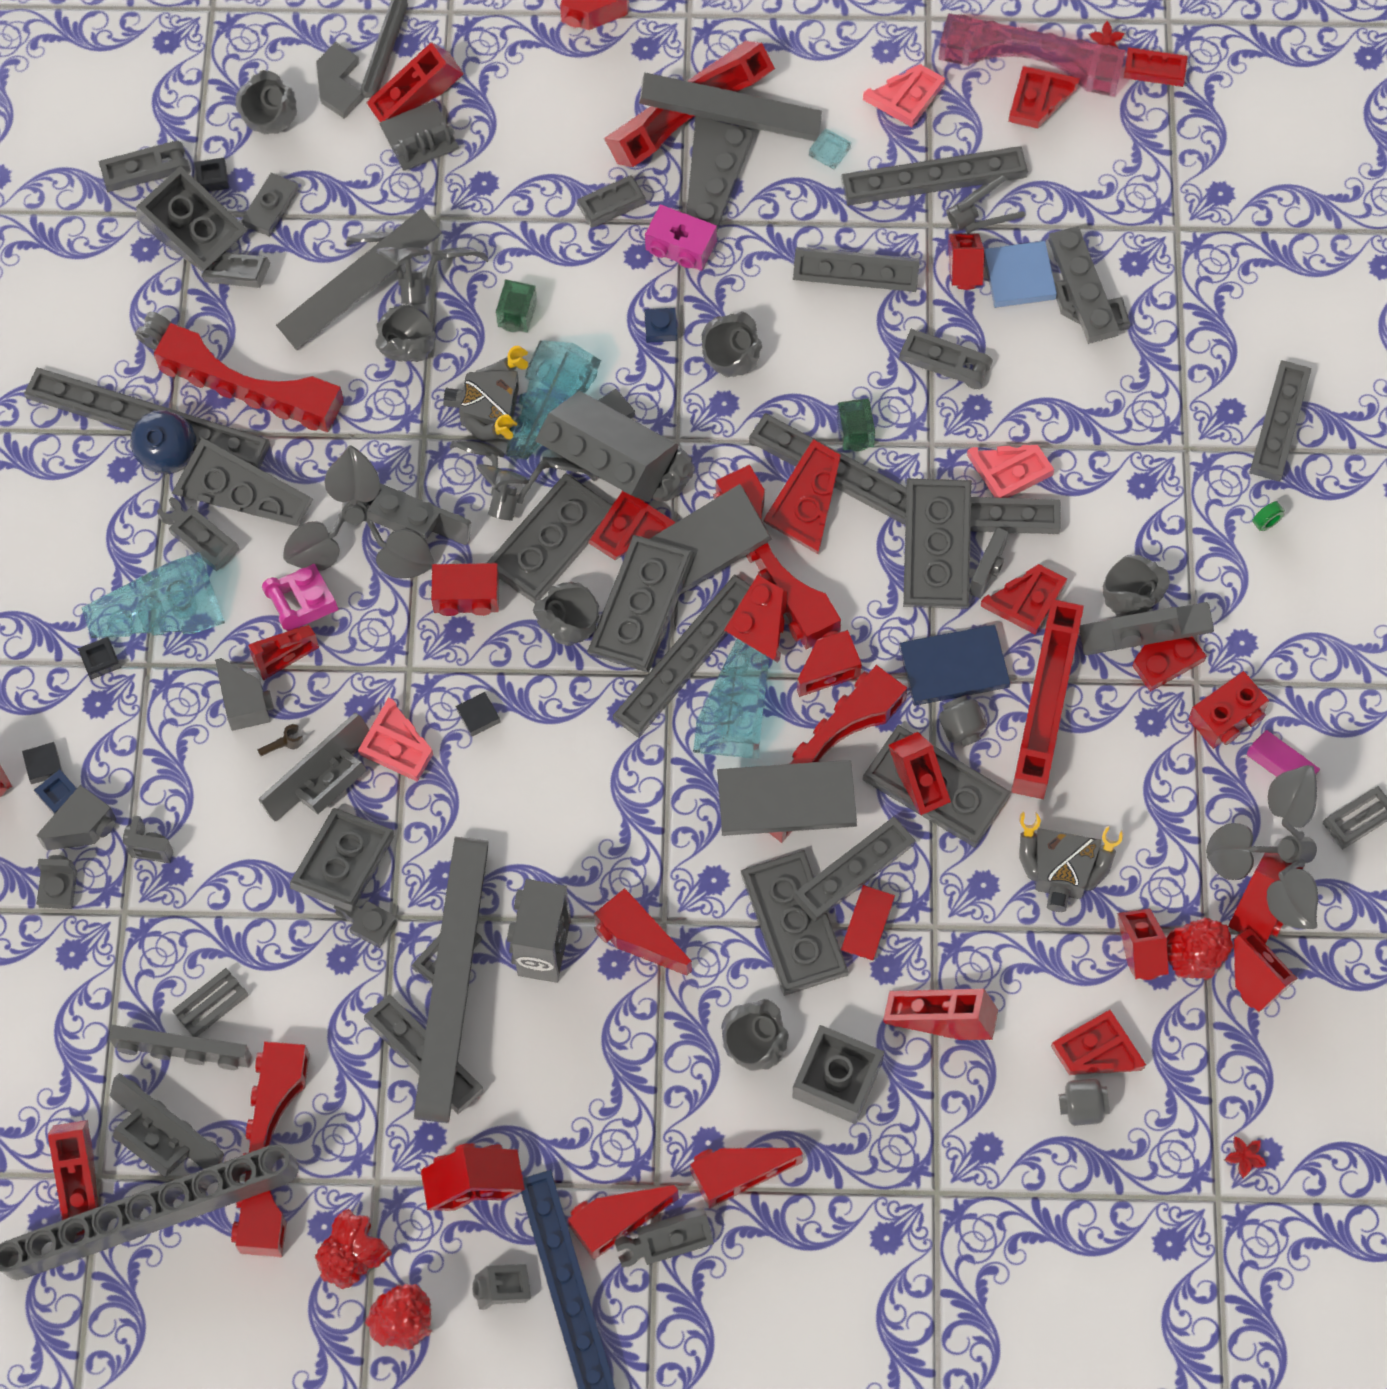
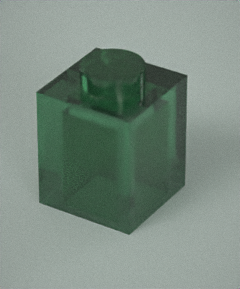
M505 279L496 308L498 327L508 332L520 331L528 333L537 304L535 285Z
M869 398L838 402L837 422L843 451H863L868 447H874L875 427Z

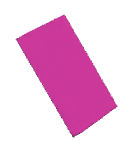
M1268 730L1252 743L1247 752L1248 757L1276 777L1284 772L1306 765L1314 767L1315 775L1320 771L1319 767Z

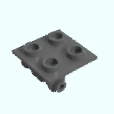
M435 100L379 123L403 171L459 149L453 136V127L451 123H446Z

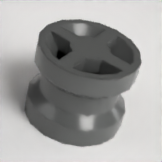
M148 312L144 319L145 324L138 327L135 336L145 346L156 350L171 322L156 312Z

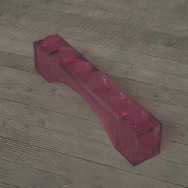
M948 13L940 41L938 60L969 66L976 62L996 57L1030 58L1050 64L1069 76L1080 78L1079 85L1085 91L1115 97L1126 50L1118 49L1111 45L1103 46L1089 43L1082 39L1065 38L1053 33L1032 31L1025 27L999 24L996 21L970 18L963 14Z

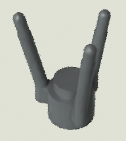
M1002 175L989 185L983 184L961 202L946 210L947 217L956 231L964 228L969 234L979 228L1012 221L1025 216V212L1021 211L975 222V218L979 214L974 203L1006 180V176Z

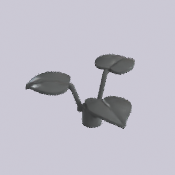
M370 232L354 234L347 237L346 246L348 247L354 242H380L390 233ZM385 247L377 249L378 254L397 266L405 261L406 272L402 271V267L396 270L399 285L401 286V304L414 305L426 303V286H431L434 266L440 260L473 255L488 262V256L476 250L449 248L433 251L425 278H423L421 271H412L410 258L430 254V250L415 247Z
M454 440L450 444V449L457 447L466 452L485 455L491 460L492 466L478 464L477 469L492 486V500L488 515L502 520L513 521L517 503L523 504L525 495L540 472L545 468L581 472L589 476L594 482L596 479V475L565 458L543 457L528 479L521 474L498 468V457H504L505 453L492 445L465 440ZM508 484H525L519 494H516L518 488Z
M352 445L345 449L343 454L330 466L325 475L324 483L327 493L334 500L342 502V513L338 515V520L333 530L328 533L326 526L319 521L304 523L293 531L286 541L283 551V559L288 564L305 568L315 563L318 571L328 569L337 561L339 556V545L332 538L338 534L343 522L346 521L356 525L366 521L377 544L383 548L376 555V563L385 574L394 578H413L427 572L432 568V564H434V559L427 542L417 532L410 529L396 530L384 542L374 522L367 520L368 502L376 498L380 489V480L372 463Z
M1311 765L1280 774L1272 781L1268 790L1270 811L1277 817H1283L1282 826L1292 833L1293 836L1284 837L1277 847L1252 846L1253 833L1251 829L1243 824L1230 823L1220 827L1213 833L1206 849L1207 859L1214 870L1221 877L1228 880L1243 879L1251 872L1254 865L1252 853H1278L1282 860L1292 863L1279 873L1280 881H1276L1268 887L1267 904L1277 920L1290 927L1299 929H1315L1318 927L1316 915L1318 889L1316 882L1309 872L1296 869L1304 867L1306 863L1313 861L1317 853L1314 840L1310 837H1305L1303 831L1296 829L1302 828L1310 822L1316 808L1317 781L1314 767Z

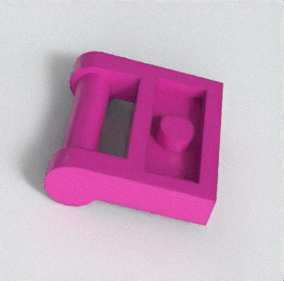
M315 563L280 579L268 578L262 584L264 594L272 600L280 615L279 622L286 631L299 628L339 610ZM292 591L301 609L297 611L292 610L284 594Z

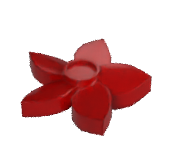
M1107 20L1103 24L1101 32L1094 31L1089 33L1090 38L1098 42L1095 46V56L1103 54L1106 49L1111 54L1118 55V46L1114 42L1121 40L1125 33L1120 31L1112 32V27Z
M1234 1137L1233 1146L1237 1152L1230 1153L1224 1161L1238 1164V1172L1242 1178L1249 1174L1252 1167H1266L1264 1159L1257 1154L1261 1146V1140L1252 1141L1247 1146L1242 1139Z

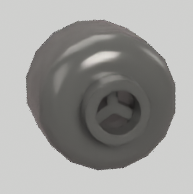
M965 695L942 705L944 710L939 714V720L949 742L957 743L961 741L963 747L981 740L979 733L986 729L987 722L975 699L968 700Z
M1097 1079L1068 1081L1065 1086V1094H1058L1060 1114H1068V1120L1073 1126L1100 1124L1103 1122L1105 1114H1110L1107 1086H1101L1100 1081Z

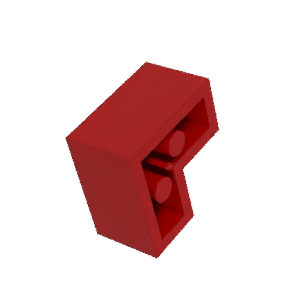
M1264 853L1228 925L1229 928L1239 933H1243L1251 928L1265 944L1270 934L1275 937L1278 936L1284 923L1277 920L1271 913L1267 904V890L1272 883L1280 881L1279 873L1292 863L1282 860L1278 853Z
M474 1143L461 1144L454 1148L455 1152L435 1157L433 1159L434 1163L420 1170L427 1210L456 1211L475 1200L504 1201L525 1190L518 1149H503V1146L500 1144L489 1145L484 1148H476Z

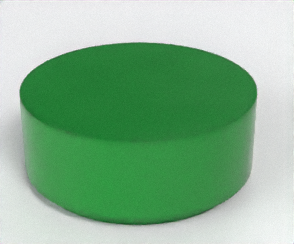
M1274 501L1262 508L1253 517L1252 522L1259 531H1266L1283 518L1285 510L1278 501Z

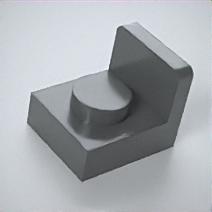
M134 815L131 825L125 827L123 834V844L126 845L132 858L170 864L173 849L169 840L158 833L149 832L144 835L145 825L141 816Z
M51 855L48 859H38L37 866L41 871L36 902L38 907L73 909L77 870L73 862L67 857L60 855Z
M526 1264L486 1266L477 1273L473 1280L472 1291L474 1298L478 1301L479 1310L488 1309L493 1304L528 1302L531 1299Z

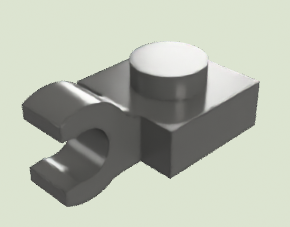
M368 901L365 902L362 909L355 906L352 912L337 906L333 907L336 909L335 914L353 923L350 927L351 934L378 948L381 947L396 922L395 915Z

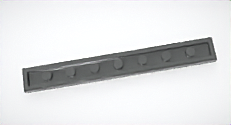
M36 367L24 392L26 399L131 432L135 423L143 415L152 411H171L184 417L192 425L196 435V444L194 443L193 451H195L201 438H204L259 469L271 445L269 439Z

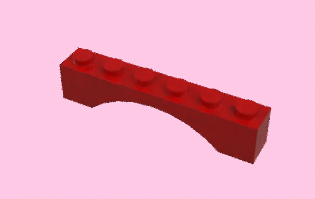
M744 41L690 78L688 82L737 92L753 85L773 71L775 67L762 42ZM650 106L606 136L604 140L618 165L635 167L655 153L674 131L694 115Z
M172 323L169 324L153 353L159 370L167 376L175 377L177 375L185 378L196 387L203 388L206 386L214 389L225 398L235 397L243 400L252 408H264L272 411L273 414L281 419L288 420L290 418L301 422L304 427L313 431L319 429L328 433L344 403L340 386L313 376L298 380L268 381L236 372L215 358L205 346L199 333Z
M750 464L716 480V493L713 494L714 499L741 484L762 520L765 489ZM768 542L746 555L750 563H756L760 570L758 575L788 592L787 604L783 614L787 616L790 622L788 627L796 642L801 640L807 650L813 647L816 641L821 639L824 634L831 631H841V618L826 593L809 587L790 574L772 553Z
M1055 599L1051 600L1011 793L1044 800L1084 605Z
M875 665L869 673L864 671L855 682L854 691L849 696L845 694L838 700L834 707L835 712L828 720L823 718L817 724L813 731L814 736L808 743L802 742L796 748L790 764L820 762L822 757L832 747L849 735L868 727L886 724L906 701L907 687L878 665ZM792 831L769 834L783 843Z
M264 1041L263 1052L257 1053L255 1071L260 1073L258 1086L253 1085L251 1091V1106H255L253 1119H248L246 1126V1140H250L248 1153L270 1146L274 1130L281 1115L291 1101L305 1088L310 1055L306 1045ZM252 1170L243 1173L245 1174L244 1183L251 1177ZM271 1190L236 1202V1207L241 1209L239 1222H233L231 1241L236 1243L235 1246L239 1253L282 1257L287 1222L277 1207Z

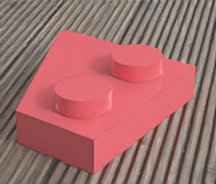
M918 64L908 69L902 75H896L887 79V83L884 86L875 90L871 88L865 90L863 100L906 125L913 127L945 85V77Z
M1022 445L1018 448L997 446V450L978 451V447H972L967 451L969 460L995 498H1010L1054 474V468L1038 445Z
M389 697L358 749L359 755L416 782L420 779L433 756L431 747L424 738L419 736L409 719L405 718L395 701Z

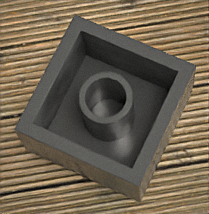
M820 1025L793 1085L792 1098L857 1124L882 1066L884 1051Z

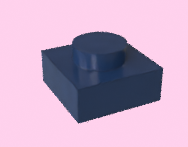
M675 308L644 309L646 343L677 341Z
M59 769L35 788L34 792L47 808L55 814L77 788Z

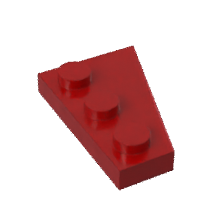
M813 439L769 509L763 522L819 555L841 455Z

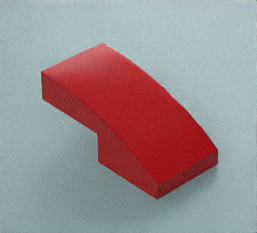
M866 885L862 886L844 938L842 951L874 961L896 895Z

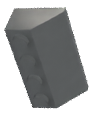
M578 391L549 412L535 439L537 443L629 495L650 502L679 446L675 442L582 391Z

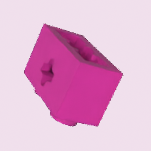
M661 204L645 233V247L651 254L659 258L666 257L678 262L685 268H695L700 271L703 270L717 243V225Z

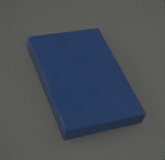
M995 625L899 643L914 706L1010 688V679Z

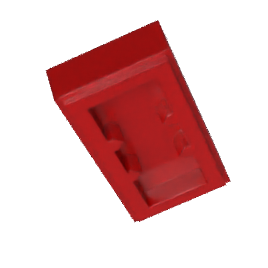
M1128 47L1123 78L1183 87L1188 56Z

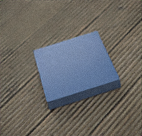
M1045 241L984 249V260L994 308L1056 300L1057 293Z

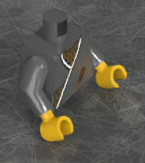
M521 346L512 347L504 359L475 372L467 373L463 390L445 388L444 407L459 408L461 425L481 441L501 437L510 440L513 437L512 427L518 425L513 419L519 392L518 371L515 370L516 367L521 370H525L528 367V361L522 358L528 355V351Z
M1022 812L1019 816V822L1024 829V832L1020 834V862L1027 877L1035 881V890L1049 893L1047 909L1054 912H1065L1069 897L1082 899L1084 891L1094 890L1109 874L1116 854L1114 847L1121 843L1124 833L1121 830L1119 839L1111 841L1107 837L1110 826H1107L1102 834L1105 844L1100 846V839L1038 828L1041 821L1037 812H1035V822L1032 825H1026L1024 823L1025 813Z

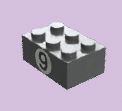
M526 879L524 889H518L515 897L514 909L517 910V921H511L508 929L507 942H510L509 953H512L511 963L516 964L518 976L558 983L571 923L567 886Z

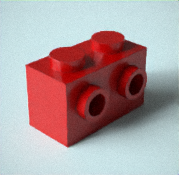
M497 563L432 564L431 601L434 613H440L443 616H455L458 613H473L474 615L485 616L491 612H499V572Z
M1243 671L1194 705L1188 720L1214 749L1221 743L1228 745L1240 735V730L1245 726L1253 727L1262 721L1266 716L1264 712L1269 699Z

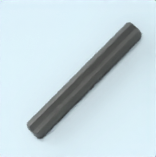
M391 0L360 88L365 98H371L379 91L408 7L407 0Z

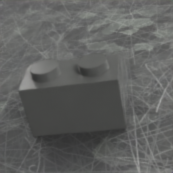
M181 165L136 206V219L159 241L203 273L248 230Z

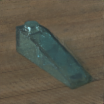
M540 340L526 370L525 378L529 380L527 392L520 394L518 403L523 408L521 416L515 420L518 425L512 427L513 437L508 442L505 455L509 458L527 460L540 445L535 439L549 412L578 391L586 393L597 377L598 367L602 360L574 343Z
M200 552L168 562L81 608L91 638H105L107 636L130 637L132 634L137 633L163 635L164 632H182L183 634H195L225 623Z
M736 639L697 718L693 753L759 759L770 658L739 639Z

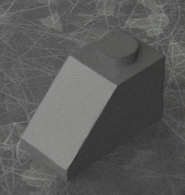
M222 658L215 659L226 716L231 730L234 731L269 723L268 711L274 709L270 690L264 691L259 679Z
M80 785L36 836L46 850L92 845L112 831L116 817L109 805Z

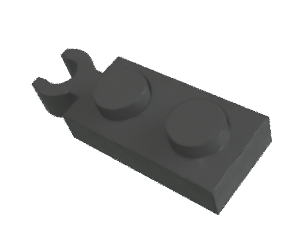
M171 497L169 499L170 505L175 509L172 513L167 514L160 508L157 510L160 520L165 524L171 525L169 527L170 533L215 571H218L239 550L236 542L192 506L186 512H183L181 504L176 498Z
M704 1207L636 1228L638 1238L620 1237L614 1241L617 1251L630 1250L626 1255L619 1256L622 1267L634 1265L641 1257H644L646 1264L649 1265L714 1244Z

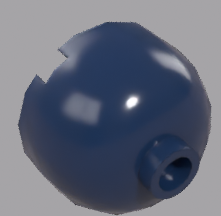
M167 410L152 411L143 415L135 423L130 435V447L135 459L145 469L157 474H173L183 470L193 455L194 443L196 444V435L192 425L184 417Z

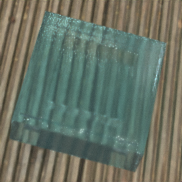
M825 128L809 149V156L835 170L851 149V142Z

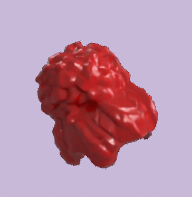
M1206 917L1171 930L1166 938L1168 962L1172 966L1175 975L1184 979L1203 978L1204 980H1209L1214 977L1222 963L1228 959L1232 948H1234L1228 926Z
M345 1209L334 1219L332 1235L324 1240L315 1255L318 1269L321 1272L320 1277L324 1282L335 1284L340 1289L350 1288L353 1283H357L360 1280L361 1275L367 1274L369 1268L380 1267L391 1256V1249L388 1248L381 1238L368 1235L371 1229L368 1216L354 1215L350 1209Z
M416 1284L397 1285L396 1288L393 1287L387 1293H382L371 1306L365 1324L369 1327L370 1337L382 1347L387 1345L407 1350L413 1349L415 1345L419 1344V1341L423 1340L425 1336H430L433 1331L429 1328L431 1325L430 1298Z

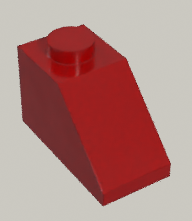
M562 0L560 3L561 22L572 28H583L586 30H592L624 17L629 12V0Z
M948 234L949 272L952 286H957L961 290H972L976 288V285H983L984 247L980 234Z
M848 630L828 632L816 641L798 677L797 693L799 697L858 678L861 675L862 663Z
M916 732L888 745L897 773L920 815L951 802L933 745L919 732Z
M1151 908L1117 913L1127 964L1134 978L1153 980L1158 976L1168 975L1167 939Z
M1251 928L1234 939L1235 988L1241 993L1242 1000L1249 1007L1255 1008L1260 1012L1270 1006L1298 978Z

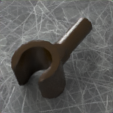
M296 724L286 726L283 737L257 749L260 757L285 746L292 750L299 748L302 744L303 736L295 739L288 737L297 733L299 726Z

